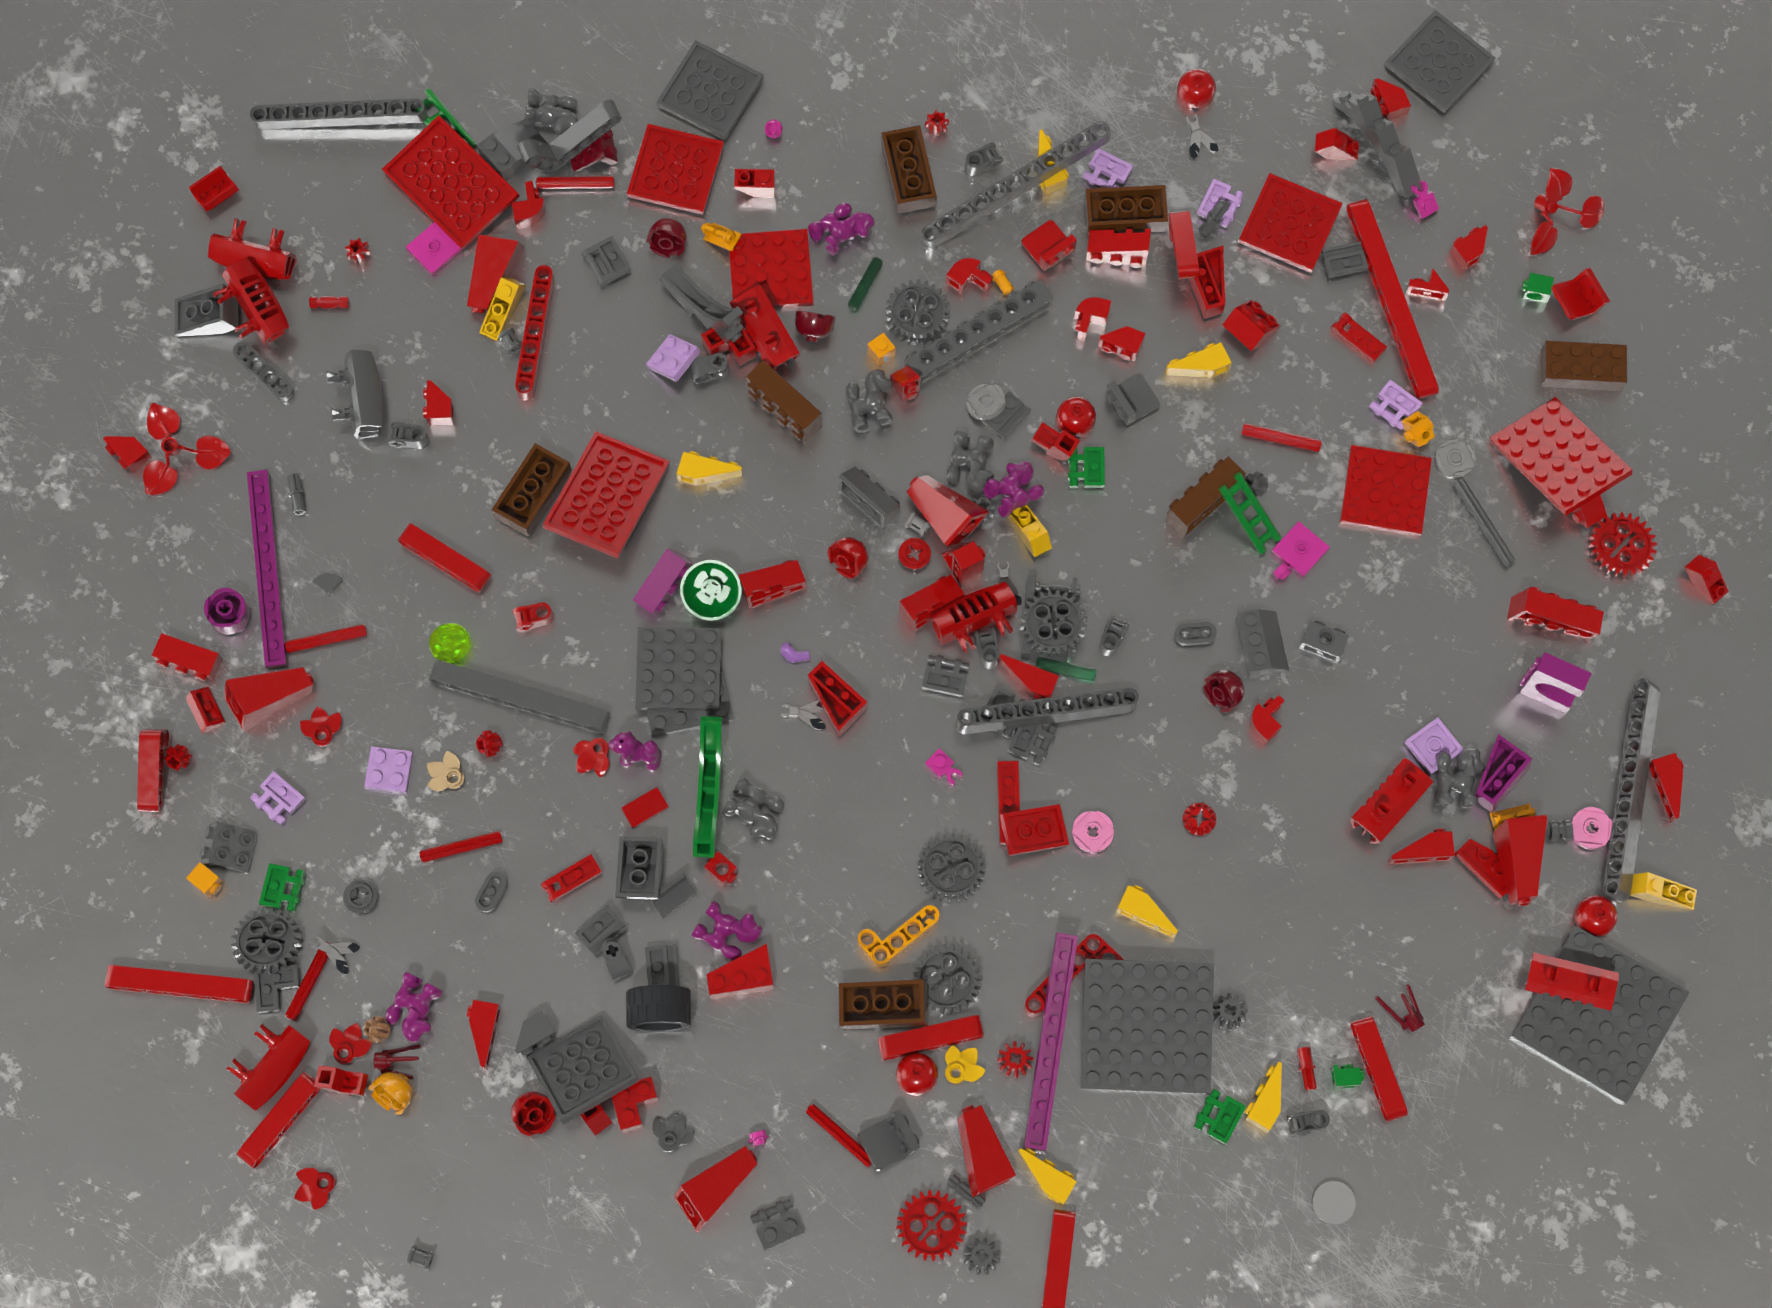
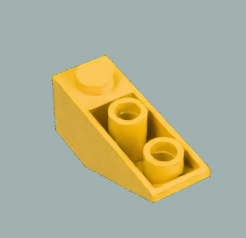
M1042 129L1039 130L1038 157L1052 149L1051 139L1048 134L1045 135ZM1049 161L1045 165L1052 167L1055 165V162ZM1066 168L1039 184L1045 196L1067 187L1069 175Z
M501 277L479 333L496 341L499 340L498 336L504 331L516 310L526 284L511 277Z
M1221 342L1216 345L1211 343L1202 351H1193L1181 360L1174 359L1170 361L1166 366L1165 374L1168 376L1213 378L1229 371L1232 362Z
M690 451L689 453L683 452L676 475L678 481L698 486L742 477L743 470L735 462L725 463L716 457L710 456L706 458L697 452Z
M1028 505L1015 509L1008 516L1023 543L1034 557L1052 549L1048 531Z
M1646 872L1633 874L1630 896L1644 901L1694 910L1697 890Z
M1278 1062L1276 1066H1270L1265 1075L1269 1077L1266 1084H1260L1255 1093L1258 1098L1255 1103L1250 1102L1244 1112L1248 1114L1245 1119L1246 1121L1266 1133L1271 1130L1281 1112V1062Z
M1020 1148L1018 1155L1043 1195L1063 1206L1077 1182L1074 1180L1075 1176L1065 1170L1062 1172L1055 1169L1056 1165L1047 1159L1043 1161L1038 1159L1034 1151L1025 1148V1150Z

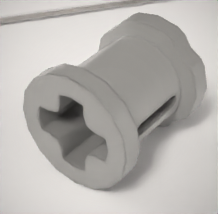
M914 511L908 518L905 527L907 529L910 527L923 537L928 531L930 524L928 521L917 516V513Z

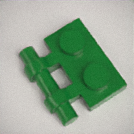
M1084 447V454H1078V449L1076 448L1068 459L1070 464V472L1068 473L1070 488H1078L1079 480H1084V488H1104V447ZM1078 463H1084V472H1078Z
M269 863L259 905L281 909L282 903L288 902L287 911L295 912L296 905H299L300 889L301 886H304L305 879H303L305 871L297 869L295 877L289 876L290 867ZM287 883L293 884L290 895L285 894Z
M1213 1089L1210 1096L1206 1097L1204 1101L1206 1104L1201 1113L1198 1112L1196 1116L1197 1121L1193 1127L1201 1131L1204 1124L1210 1126L1207 1135L1226 1145L1246 1106L1229 1096L1226 1097L1223 1103L1220 1102L1218 1098L1221 1093ZM1213 1107L1219 1109L1214 1120L1209 1117Z

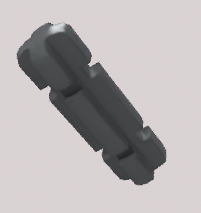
M953 1174L948 1179L947 1184L953 1189L955 1187L959 1194L968 1201H972V1204L977 1208H981L986 1199L982 1195L973 1197L970 1186L964 1181L961 1182V1179Z

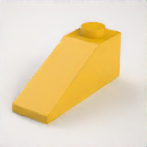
M1128 885L1116 912L1175 938L1178 930L1150 896L1144 893L1145 890L1136 885L1132 887Z

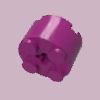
M231 588L217 589L205 601L204 614L216 631L230 635L245 630L250 619V609L242 595Z

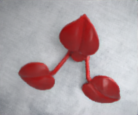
M1550 168L1545 195H1538L1534 201V207L1542 211L1541 215L1547 221L1542 222L1537 228L1529 254L1545 253L1556 243L1558 230L1553 227L1554 222L1548 214L1555 213L1558 208L1581 215L1580 225L1585 228H1591L1597 225L1603 217L1605 208L1603 199L1597 195L1590 196L1583 204V211L1558 204L1557 202L1561 201L1563 196L1570 193L1573 181L1570 174L1566 171Z
M152 403L147 414V429L156 440L164 439L161 443V448L166 453V465L158 460L147 464L143 472L145 493L147 495H160L175 486L178 473L174 468L169 467L170 456L178 455L181 450L197 453L196 462L198 465L210 470L219 467L230 456V448L224 441L214 436L199 438L196 442L197 450L180 445L177 440L171 437V434L177 432L180 427L179 415L169 407Z

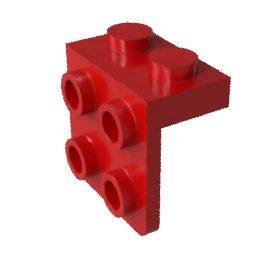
M1048 220L1021 240L1023 247L1043 271L1054 267L1065 256L1071 255L1075 251L1077 239L1072 234L1066 237L1053 220Z
M1591 268L1583 270L1573 280L1557 283L1551 287L1555 298L1559 301L1565 315L1570 320L1593 315L1610 302Z

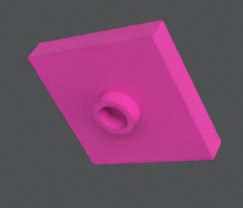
M435 222L406 246V250L432 276L463 251Z
M1298 521L1272 549V553L1288 566L1291 565V569L1303 578L1330 547Z

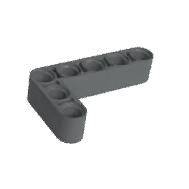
M606 100L551 143L526 139L518 144L517 149L525 165L553 172L563 167L621 121L622 117L614 101Z

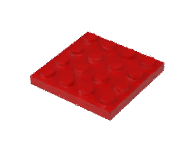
M647 124L627 190V197L704 215L724 148V141Z
M1269 173L1238 243L1312 273L1343 203Z
M796 229L743 233L734 249L729 251L733 299L751 288L761 285L774 308L813 306L808 230Z
M1351 445L1340 523L1421 537L1432 458Z

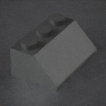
M855 466L841 473L838 476L839 491L882 529H885L900 513V502L894 496L887 495L884 492L883 486L878 482L874 483L871 481L866 471L863 469L859 470Z
M1260 609L1238 613L1236 625L1248 678L1288 672L1289 667L1277 613Z

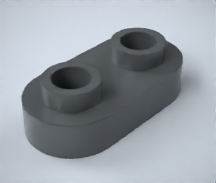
M1208 622L1181 624L1175 631V640L1183 646L1210 644L1214 641L1217 631L1215 626ZM1207 632L1209 636L1203 637L1202 633ZM1186 633L1189 637L1184 639L1181 634Z
M490 873L476 895L475 904L481 912L489 913L493 911L507 887V880L502 873ZM495 881H500L498 887L493 886ZM485 899L490 900V904L487 906L483 905Z

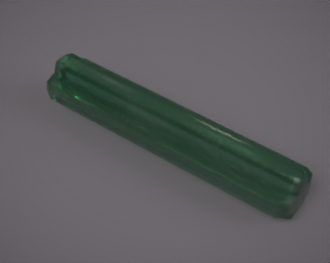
M873 257L848 302L850 309L858 310L883 264L880 258Z
M1042 657L1037 658L1035 667L1045 671L1090 681L1095 680L1097 673L1096 669Z

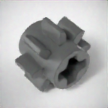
M1257 471L1255 474L1249 473L1244 479L1255 496H1262L1268 489V478L1263 477L1264 474Z
M982 494L980 499H973V502L979 506H984L989 512L983 519L985 522L988 516L994 517V513L991 510L996 509V504H991L992 499L984 498Z

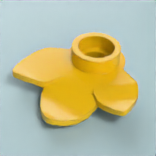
M952 1045L947 1050L945 1055L947 1064L945 1077L950 1083L959 1084L964 1080L974 1082L984 1075L985 1069L976 1065L978 1058L977 1048H968L960 1052ZM953 1070H958L960 1072V1075L958 1077L952 1076L951 1072Z

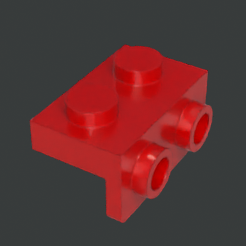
M221 166L189 186L193 197L206 213L239 191L236 184L229 178Z

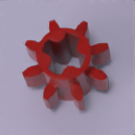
M935 110L932 115L927 114L928 121H925V127L929 128V134L933 133L939 136L940 133L947 132L946 126L949 125V119H945V112L940 113Z
M360 238L358 240L350 239L349 246H345V250L348 252L346 255L348 260L353 258L355 264L361 261L366 262V256L371 255L368 250V242L362 243Z
M491 730L482 731V735H478L476 740L477 750L481 754H486L487 757L495 756L496 752H500L502 747L501 737L497 732L492 733Z
M177 744L175 747L170 746L166 750L167 755L164 757V760H166L168 767L179 771L181 767L186 769L190 764L189 760L192 755H190L187 747Z

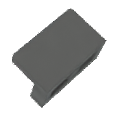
M682 873L659 890L658 899H650V902L664 919L697 895V892L689 883L685 874Z

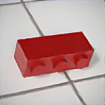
M162 633L151 655L157 665L168 668V666L174 667L175 671L187 675V672L194 674L196 679L206 682V679L214 681L223 660L217 652Z

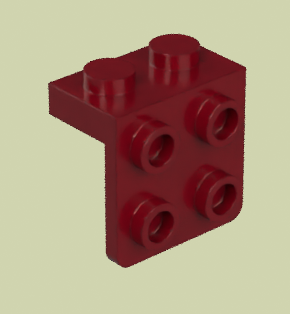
M611 129L570 160L574 171L578 172L598 161L609 165L618 163L617 150L614 146Z

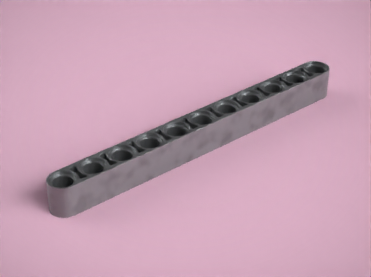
M1104 121L1094 123L929 223L921 231L924 244L929 248L937 247L1107 144L1111 137L1109 125ZM1100 130L1106 131V134L1103 136H1099L1096 133ZM1085 140L1088 141L1089 144L1087 146H1081L1080 142ZM1065 151L1072 152L1068 157L1062 155ZM1049 161L1055 162V165L1052 167H1047L1045 164ZM1032 171L1038 173L1036 177L1028 176L1029 173ZM1014 182L1021 183L1017 188L1011 186ZM997 192L1004 193L1001 198L994 197ZM981 202L987 204L984 208H978L977 205ZM963 213L970 214L966 219L960 218ZM946 223L953 224L950 229L943 228ZM928 234H936L933 239H926Z
M1646 678L1638 679L1633 686L1603 883L1604 893L1618 902L1626 901L1631 894L1660 698L1659 687Z

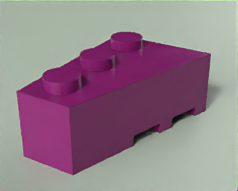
M666 549L633 598V601L652 614L662 613L668 604V600L677 592L681 585L684 574L695 563L676 550Z
M1499 734L1476 792L1478 803L1491 813L1495 811L1530 769L1532 763L1530 756Z

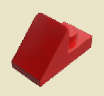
M1432 269L1428 282L1420 278L1410 279L1406 294L1445 301L1449 294V289L1436 271Z

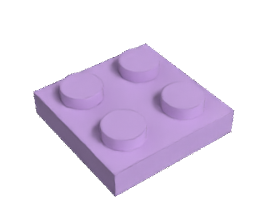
M669 334L646 363V366L650 370L677 382L701 351L697 346Z
M1439 718L1433 720L1404 742L1429 775L1438 770L1436 762L1440 753H1449L1452 760L1464 751Z
M371 747L364 788L407 794L414 753L412 751Z

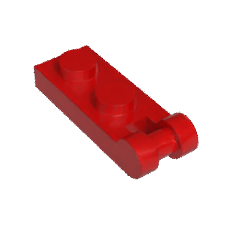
M1344 312L1339 317L1340 320L1331 326V330L1374 364L1387 349V346L1356 323L1349 314ZM1345 325L1350 328L1348 331L1343 329Z
M592 854L541 883L543 891L548 893L550 903H554L566 894L601 875L602 871ZM559 883L561 889L556 891L553 886Z

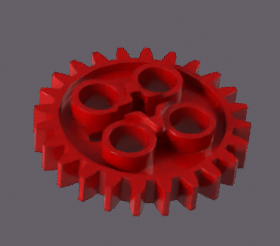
M1623 512L1619 514L1618 518L1613 513L1611 518L1606 516L1603 522L1599 521L1597 527H1594L1592 530L1594 534H1591L1589 539L1594 542H1591L1589 547L1594 548V550H1592L1590 555L1597 556L1594 563L1601 562L1602 564L1599 569L1606 567V574L1612 570L1614 571V577L1621 573L1623 578L1627 576V573L1633 577L1635 571L1641 574L1643 569L1649 567L1648 563H1652L1654 560L1652 556L1657 551L1652 548H1655L1657 543L1651 541L1656 535H1649L1652 527L1645 528L1646 521L1639 523V516L1634 520L1632 519V513L1627 518ZM1618 528L1624 529L1626 534H1621ZM1632 533H1635V536L1614 557L1610 556ZM1604 542L1611 543L1613 548L1606 547ZM1633 542L1640 543L1642 548H1636ZM1619 556H1625L1628 562L1621 561Z
M931 1190L928 1191V1196H924L923 1192L920 1191L919 1199L912 1195V1204L905 1201L907 1210L900 1208V1212L904 1216L897 1217V1220L902 1222V1225L896 1226V1229L903 1232L898 1235V1238H905L902 1247L909 1245L907 1253L909 1254L913 1250L916 1251V1259L922 1254L923 1261H926L928 1256H931L932 1262H935L936 1256H939L943 1261L944 1253L950 1257L952 1256L951 1248L956 1251L959 1250L956 1242H964L959 1236L966 1235V1231L961 1229V1227L967 1226V1222L961 1221L965 1217V1213H958L962 1206L954 1207L956 1199L954 1198L949 1202L947 1200V1193L942 1198L940 1197L939 1190L935 1196H932ZM927 1205H934L937 1213L933 1216H928L924 1209ZM942 1211H945L944 1216L940 1218V1220L935 1225L936 1230L931 1229L926 1234V1236L921 1241H919V1236L923 1234V1232L928 1227L927 1222L929 1221L930 1223H932ZM943 1220H950L953 1223V1228L949 1231L943 1230L941 1227ZM914 1221H919L923 1228L920 1232H913L910 1229V1224ZM929 1236L937 1237L939 1243L936 1247L927 1245L926 1240Z

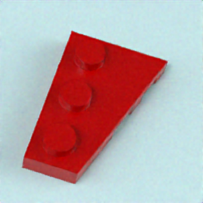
M1469 839L1455 853V856L1501 899L1507 893L1498 855L1493 853V850Z

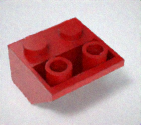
M1253 300L1235 307L1222 324L1250 351L1259 348L1281 327L1274 316L1267 314L1262 309V306Z

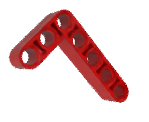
M1096 934L1088 935L1077 946L1075 956L1082 957L1084 963L1082 965L1074 964L1072 981L1085 969V959H1103L1107 955L1111 956L1114 960L1124 959L1100 936ZM1095 941L1099 948L1091 950L1088 948L1087 943ZM1049 976L1025 1001L1024 1010L1030 1017H1037L1044 1011L1046 994L1043 992V988L1048 986ZM1031 1001H1036L1039 1003L1040 1009L1033 1011L1029 1008L1028 1004Z

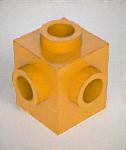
M1419 411L1401 421L1405 431L1403 435L1408 443L1420 447L1435 438L1433 423Z

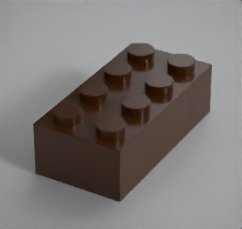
M920 125L881 132V144L897 213L936 207L937 195Z
M1165 185L1086 189L1084 202L1087 235H1089L1090 230H1115V233H1126V229H1133V233H1139L1151 228V232L1167 231L1168 210Z
M1546 340L1541 348V387L1622 391L1627 384V345Z
M763 360L746 376L748 396L755 402L758 400L765 412L768 414L772 413L777 417V422L784 428L787 426L791 430V434L798 441L802 440L807 443L822 428V412Z
M535 443L491 509L494 518L529 537L571 473L570 462Z
M1229 456L1225 460L1220 459L1213 466L1214 469L1209 474L1205 472L1199 478V483L1196 486L1191 485L1188 487L1180 500L1177 498L1169 505L1170 509L1167 512L1166 523L1182 539L1225 502L1224 497L1218 490L1219 487L1226 485L1229 489L1237 482L1234 475L1238 472H1241L1243 477H1245L1246 473Z
M924 979L839 983V1026L844 1030L928 1026L927 982Z

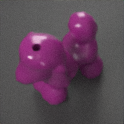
M840 203L836 206L833 213H828L820 221L812 222L808 225L809 235L814 242L818 243L822 240L825 232H830L831 235L827 236L824 241L828 243L826 250L834 256L839 252V244L841 242L853 240L857 235L864 238L867 237L870 228L875 224L874 218L869 213L857 212L845 220H839L849 216L852 211L849 203Z
M1028 461L1017 464L1008 463L1006 465L1008 475L1004 476L1001 481L992 478L985 483L983 492L986 498L993 499L1000 494L1004 496L1001 500L1003 504L998 507V512L1003 518L1010 516L1015 509L1027 505L1029 501H1037L1044 495V488L1039 484L1034 485L1028 492L1020 488V486L1027 485L1033 478V467Z
M631 731L617 734L608 743L609 748L620 755L622 766L630 767L633 763L639 761L645 762L646 768L650 771H656L660 766L662 751L652 740L643 744L635 738Z
M713 901L705 912L715 920L713 932H707V928L699 923L691 936L707 942L713 949L720 950L725 958L733 961L741 957L742 952L738 947L728 945L726 943L727 937L735 934L739 941L751 943L761 936L762 927L754 921L752 913H746L741 920H738L733 915L723 914L719 903Z
M405 972L402 978V986L394 997V1004L387 1009L385 1018L388 1024L395 1025L400 1020L401 1009L404 1007L408 1008L409 1012L402 1022L401 1030L407 1040L416 1043L424 1033L430 1031L431 1025L426 1021L430 1003L433 999L440 998L443 991L426 983L422 993L413 994V989L419 987L423 980Z

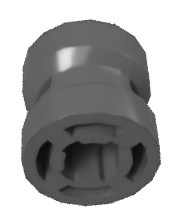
M1570 819L1563 820L1562 822L1549 820V840L1557 841L1559 838L1565 841L1572 840V821Z

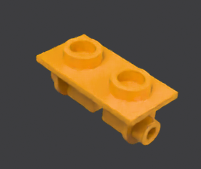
M704 223L701 226V230L705 234L703 240L729 251L734 249L742 235L716 223Z
M1529 803L1489 813L1495 831L1506 819L1535 816L1536 811L1534 807L1531 808Z

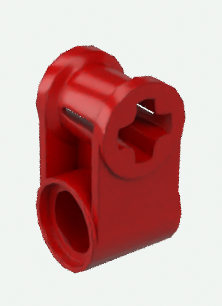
M545 602L520 606L512 610L513 615L516 617V631L518 632L549 625L554 619L552 609ZM541 611H548L545 617H539Z

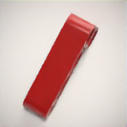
M1190 211L1169 213L1170 242H1173L1179 280L1198 278L1200 276Z
M143 729L139 733L137 809L139 812H161L164 749L169 745L168 729Z

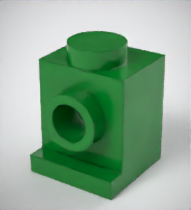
M1353 1064L1341 1065V1069H1338V1065H1333L1330 1068L1333 1090L1359 1088L1364 1081L1363 1068H1354Z

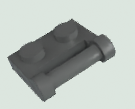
M613 236L585 249L581 253L583 259L587 260L597 277L599 287H605L611 281L631 272V267ZM597 253L609 271L606 275L603 274L594 258V255Z

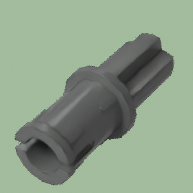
M1220 200L1212 212L1207 214V219L1199 228L1201 234L1210 236L1216 225L1222 222L1221 218L1229 209L1227 201Z
M292 473L287 477L290 490L288 496L291 498L293 513L296 515L306 512L303 499L305 492L302 491L299 474Z

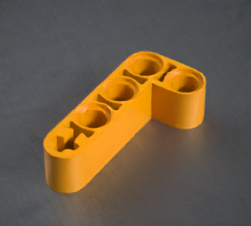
M932 905L925 906L883 941L874 931L864 929L858 934V946L873 965L878 968H884L938 924L939 910ZM926 913L929 915L934 914V920L927 919L924 922V928L922 922L926 919ZM915 925L919 928V932L917 934H910L908 928ZM864 936H870L873 942L870 945H865L861 939ZM894 939H900L903 945L895 948L891 942ZM878 952H883L887 958L884 961H878L875 959V955Z

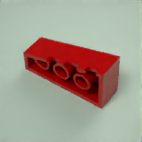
M1529 587L1511 597L1507 620L1514 622L1516 618L1525 620L1524 624L1526 625L1543 624L1545 629L1548 630L1564 629L1563 632L1565 634L1592 639L1600 635L1604 611L1598 610L1593 605L1579 604L1574 599L1560 598L1556 593H1545L1537 587Z

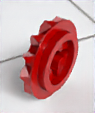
M907 539L899 548V560L906 568L913 570L923 569L930 561L931 549L922 539ZM911 548L915 552H920L918 560L915 557H909L911 555Z
M1203 802L1193 803L1186 808L1183 814V824L1191 834L1203 836L1214 829L1216 813L1211 806ZM1200 811H1202V817L1206 821H1202L1198 827L1197 819H1194V816H1198Z

